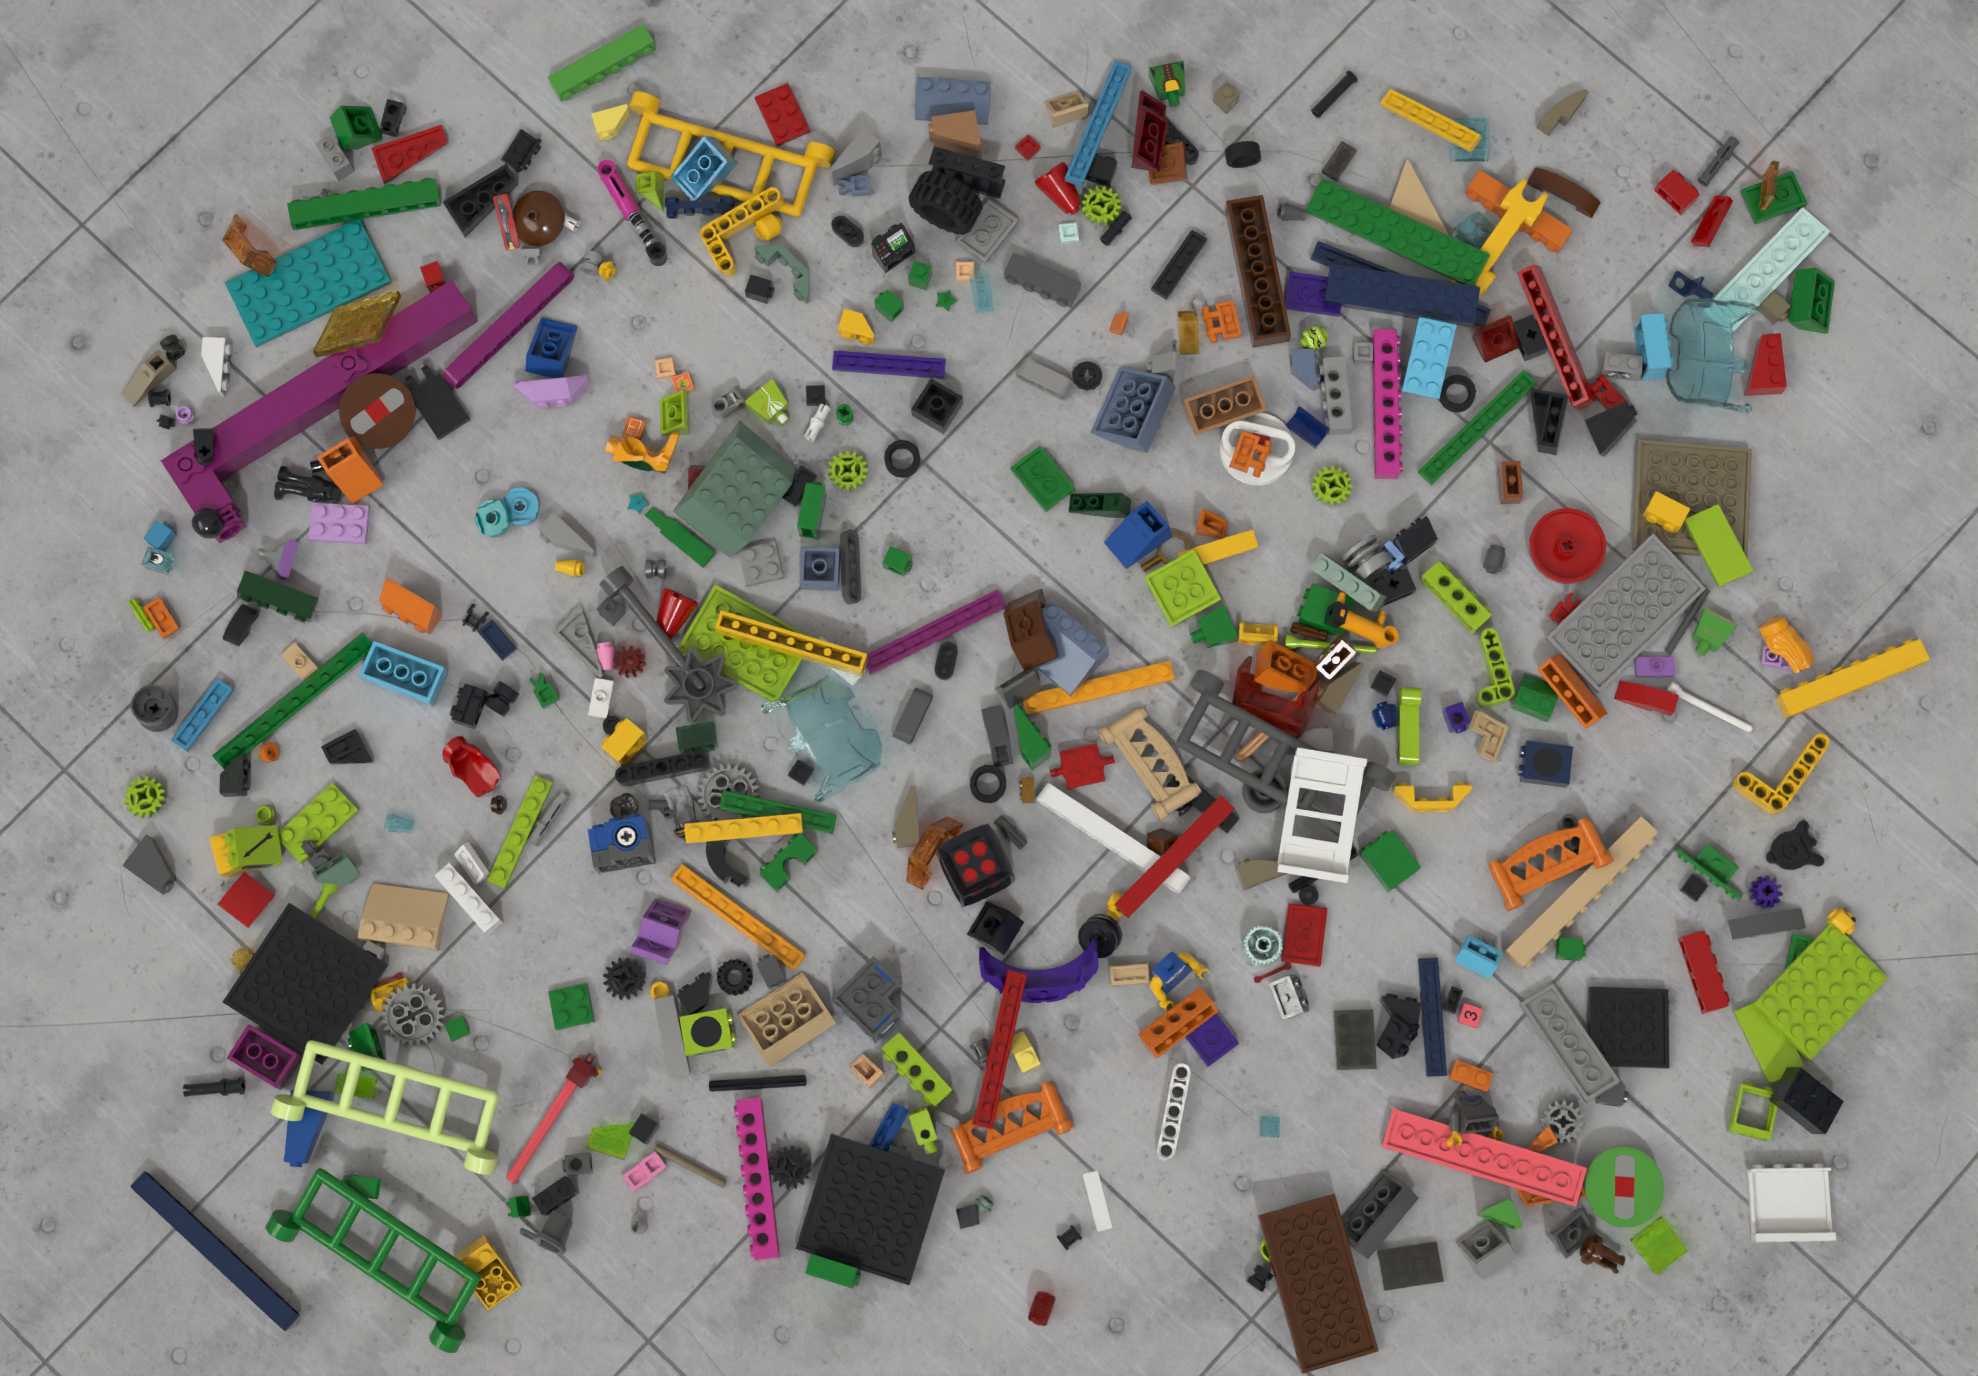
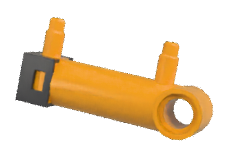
M1340 592L1337 602L1328 606L1324 620L1326 625L1348 630L1372 641L1380 649L1395 644L1399 639L1396 628L1384 626L1385 611H1380L1377 622L1348 610L1349 606L1344 604L1346 595L1344 592Z

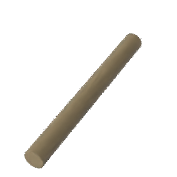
M658 1144L655 1146L653 1151H656V1153L722 1188L725 1186L726 1180Z

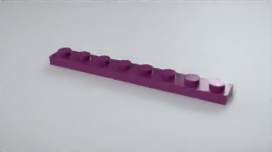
M997 589L867 654L868 662L866 668L869 674L872 675L1005 609L1006 604Z

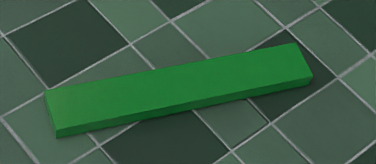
M723 790L719 810L750 817L801 813L802 828L827 834H833L837 815L727 790Z

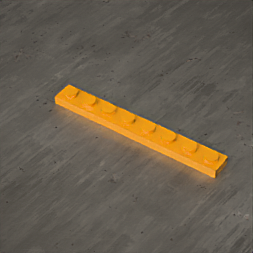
M1166 661L1087 680L1071 696L1058 687L1037 692L1022 702L1028 715H1033L1173 681L1175 677L1171 662Z

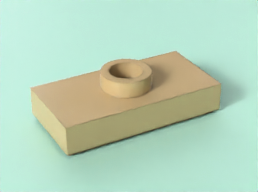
M296 643L292 644L280 655L302 680H305L318 669Z
M1148 963L1109 966L1111 986L1150 983Z

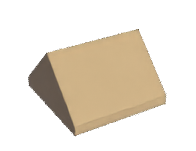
M1079 91L1044 101L1053 128L1088 117V103Z

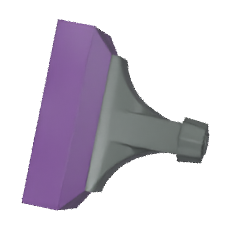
M289 540L281 544L274 551L259 548L257 556L261 560L270 562L276 577L285 580L289 577L298 542Z

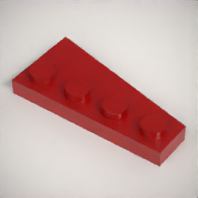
M439 125L372 147L371 149L385 184L447 145L448 141L443 126Z

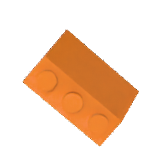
M386 579L379 599V603L383 606L382 610L390 615L395 613L399 616L398 619L405 624H408V622L415 625L413 628L422 634L424 632L431 634L443 616L437 607L391 579Z

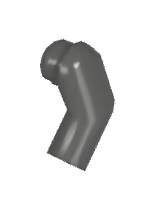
M649 800V810H660L666 819H671L675 815L674 808L667 800Z

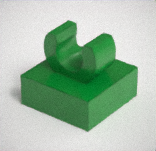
M528 1196L509 1198L510 1201L506 1203V1206L510 1205L511 1213H508L509 1217L531 1216Z

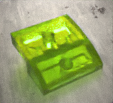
M1661 1216L1630 1239L1638 1254L1644 1258L1655 1275H1658L1688 1252L1678 1236Z

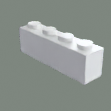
M450 863L434 875L485 934L489 936L503 924Z

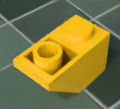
M844 308L838 326V334L841 338L846 340L855 339L864 345H874L875 335L863 314Z

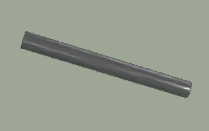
M1706 588L1695 600L1666 647L1665 651L1672 654L1708 596L1709 589Z

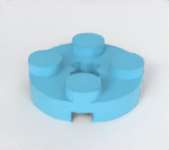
M512 489L502 499V502L508 506L511 512L510 524L525 526L537 519L540 504L537 497L528 489ZM520 502L525 506L522 511L515 509Z

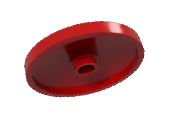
M1562 508L1547 513L1536 523L1529 538V553L1534 566L1543 576L1557 583L1574 584L1588 579L1599 569L1606 554V539L1602 528L1590 515L1577 509Z

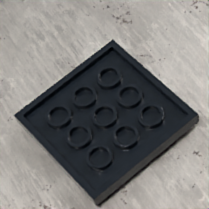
M1588 987V1033L1610 1067L1669 1069L1668 989Z

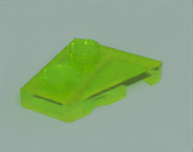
M635 1122L619 1126L618 1124L611 1125L606 1128H593L586 1149L625 1160L633 1137L629 1134V1131Z

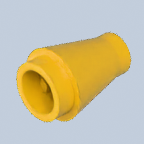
M580 559L557 560L555 570L575 578L578 576L582 577L585 563L580 561Z

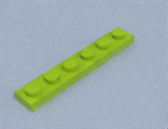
M536 775L534 776L487 882L506 889L525 848L527 839L530 837L551 791L552 782Z

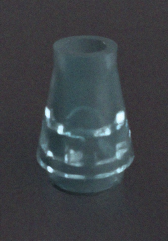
M387 814L384 829L388 830V832L412 833L414 822L395 814Z

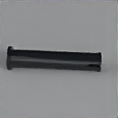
M1347 71L1346 75L1311 109L1312 114L1320 118L1353 83L1358 81L1357 77L1351 71Z

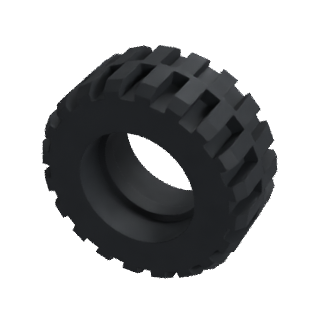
M926 171L922 173L909 195L911 208L921 218L937 226L939 229L957 235L969 233L983 209L980 197L972 189H969L967 185L962 184L959 180L953 179L941 172Z

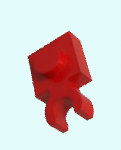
M1573 593L1566 595L1565 603L1559 601L1548 615L1556 624H1559L1573 611V607L1581 603L1580 599H1577L1575 603L1571 602Z

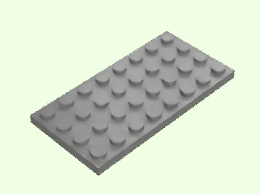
M1651 534L1565 617L1545 639L1598 694L1706 588L1654 534Z

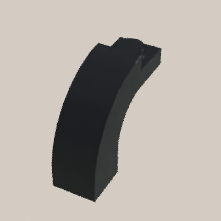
M731 839L707 841L706 857L716 877L724 884L731 878L730 882L739 888L741 885L746 888L750 882L749 878L731 868L725 860V850Z

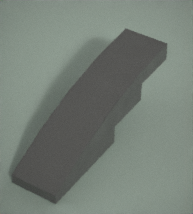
M1802 909L1779 911L1728 921L1732 940L1806 928Z

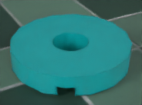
M496 499L486 500L480 504L479 510L475 515L478 530L489 537H498L504 534L511 523V512L508 506ZM494 513L496 520L494 523H491L490 516Z

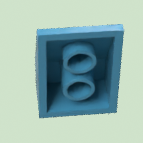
M703 136L672 174L671 179L692 201H699L725 179L738 162L715 137Z

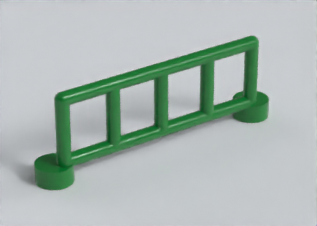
M322 1168L315 1171L293 1213L285 1210L273 1211L266 1224V1230L272 1237L283 1242H292L295 1240L300 1230L435 1320L437 1323L429 1335V1339L435 1347L448 1353L458 1351L466 1335L456 1322L481 1280V1275ZM322 1183L351 1202L332 1236L304 1218ZM361 1209L389 1228L371 1262L342 1243ZM399 1235L428 1254L409 1288L380 1269ZM438 1261L467 1280L448 1314L419 1295Z

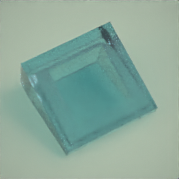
M1260 1116L1259 1137L1279 1138L1280 1117Z

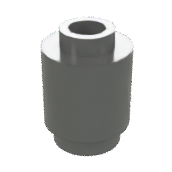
M1490 545L1483 563V568L1486 569V572L1490 574L1501 572L1506 555L1505 548L1500 545Z

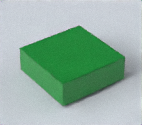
M462 1015L444 1023L451 1042L470 1034Z

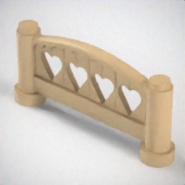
M1141 707L1133 710L1109 726L1099 728L1097 732L1106 746L1114 742L1155 799L1156 802L1151 805V809L1155 817L1162 822L1168 818V814L1199 796L1201 790L1196 783H1189L1177 753L1169 742L1153 726L1145 721L1147 714ZM1137 729H1141L1143 735L1148 738L1146 742L1130 741ZM1148 744H1152L1154 750L1158 752L1156 757H1141ZM1157 760H1164V765L1168 766L1169 770L1167 772H1152ZM1173 774L1175 780L1179 781L1180 785L1178 787H1163L1168 775Z

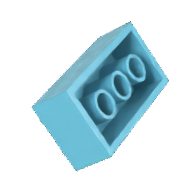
M1418 315L1402 391L1437 399L1440 398L1457 326L1455 322Z
M373 641L359 673V677L365 682L434 707L448 675L445 667Z

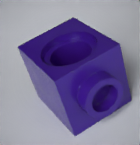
M1463 702L1443 709L1442 713L1450 733L1456 732V734L1467 730L1470 720ZM1458 715L1462 720L1461 723H1455L1452 716Z

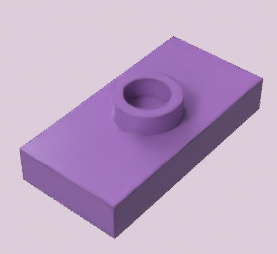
M1636 657V677H1674V657Z

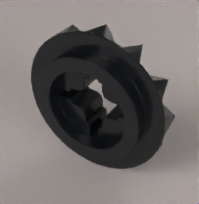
M1093 362L1079 363L1072 373L1073 382L1079 389L1085 391L1094 390L1101 383L1102 371ZM1087 370L1089 376H1092V378H1089L1088 383H1086L1085 378L1082 377L1085 376Z

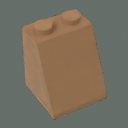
M975 110L931 117L932 123L928 124L930 142H934L935 147L981 159V142Z

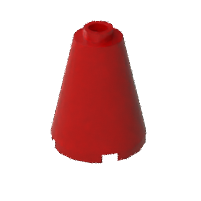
M1062 162L1050 169L1051 171L1043 174L1034 183L1066 215L1070 213L1072 216L1081 210L1079 208L1081 201L1075 185L1065 181L1068 167L1065 162Z
M664 587L656 622L672 640L696 609L699 602Z

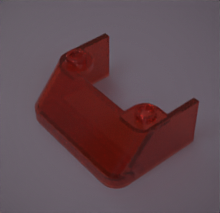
M1248 656L1237 669L1232 704L1284 732L1300 738L1305 732L1315 708L1321 678L1317 677L1306 692L1300 693L1297 697V702L1262 691L1263 685L1254 681L1255 675L1250 674L1252 656Z

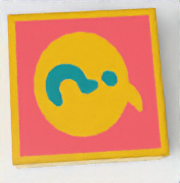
M689 372L671 377L676 392L686 390L688 393L695 390Z

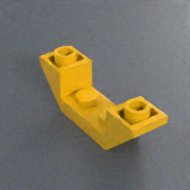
M1466 782L1455 783L1450 789L1451 801H1448V798H1437V801H1429V798H1418L1415 801L1414 786H1409V783H1398L1392 789V793L1412 812H1452L1471 792L1473 787L1472 785H1467Z

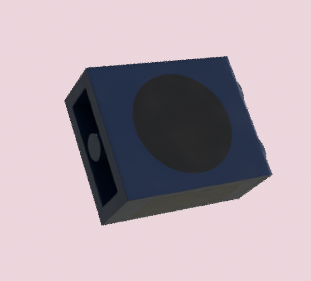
M1526 741L1520 747L1519 757H1522V765L1519 764L1517 775L1520 776V782L1566 788L1570 784L1573 747Z

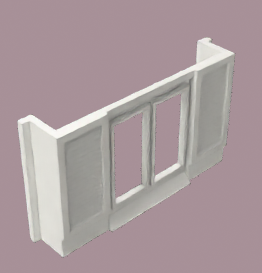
M1297 748L1294 754L1276 867L1278 868L1277 872L1348 883L1349 875L1347 873L1363 772L1367 759ZM1299 788L1346 795L1343 815L1338 816L1296 809ZM1295 815L1341 822L1338 843L1292 836Z

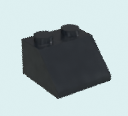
M986 902L967 935L993 951L1005 955L1024 921L1011 911Z

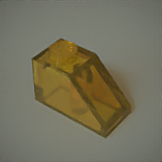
M1196 310L1177 311L1180 355L1199 354V327Z

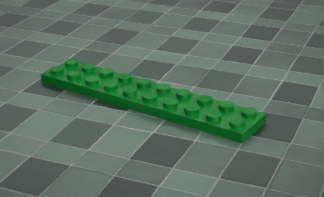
M1324 178L1321 179L1306 208V213L1461 284L1475 286L1490 257V254Z

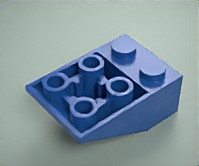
M1146 501L1126 517L1105 540L1104 544L1125 569H1128L1172 538L1170 526L1152 505Z

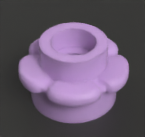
M187 406L179 407L176 411V419L181 424L191 422L194 419L193 409Z

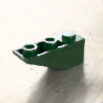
M1123 493L1071 494L1069 513L1108 518H1126L1130 514L1131 499Z

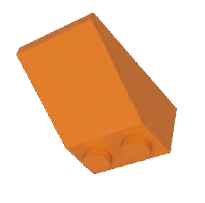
M1271 640L1257 652L1254 681L1270 689L1306 694L1315 693L1317 668L1313 661Z

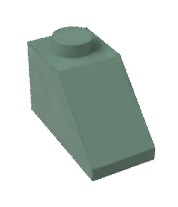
M343 851L312 871L316 882L341 886L353 883L360 876L357 866L346 851Z

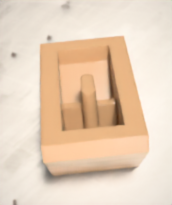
M864 1054L849 1067L870 1089L884 1076V1073Z

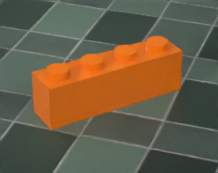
M1560 653L1548 659L1537 669L1585 730L1607 714V711Z

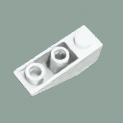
M203 337L201 356L217 391L222 397H225L226 391L229 389L227 373H230V362H228V358L232 353V346L226 338Z

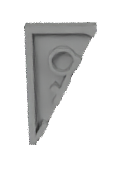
M579 607L554 634L602 679L604 673L583 610Z

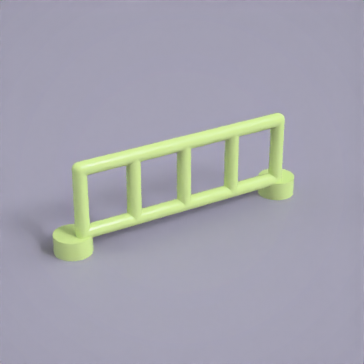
M310 1040L306 1044L293 1096L285 1094L276 1095L271 1108L272 1115L288 1121L302 1120L305 1107L467 1151L464 1167L478 1174H494L499 1158L496 1153L485 1149L499 1100L497 1091L315 1040ZM316 1054L350 1063L339 1103L306 1094ZM362 1066L395 1075L385 1116L351 1107ZM407 1079L440 1088L430 1129L396 1119ZM452 1091L486 1101L475 1141L441 1132Z

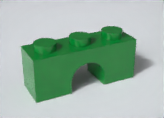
M801 833L798 836L795 834L788 841L789 845L785 849H779L771 863L766 862L760 868V877L776 893L791 880L784 872V865L787 861L797 859L805 866L818 853L817 848Z

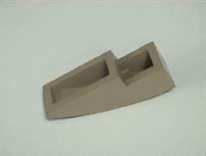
M1585 89L1576 92L1558 102L1542 117L1537 129L1549 136L1558 123L1566 126L1586 99L1589 91Z

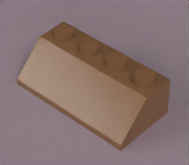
M1255 375L1181 401L1186 418L1195 435L1267 411Z

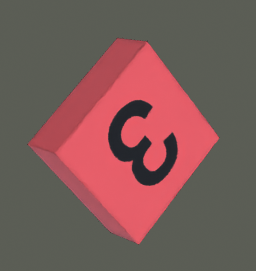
M1464 1003L1458 1023L1477 1029L1483 1009Z

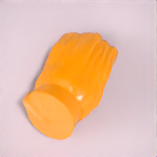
M1777 616L1769 618L1767 622L1757 627L1769 650L1773 654L1782 656L1794 673L1810 668L1814 661V655L1807 642L1797 634L1792 626L1788 625L1786 617Z

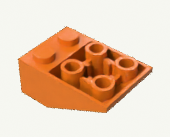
M355 436L345 439L317 456L326 473L352 504L384 485Z

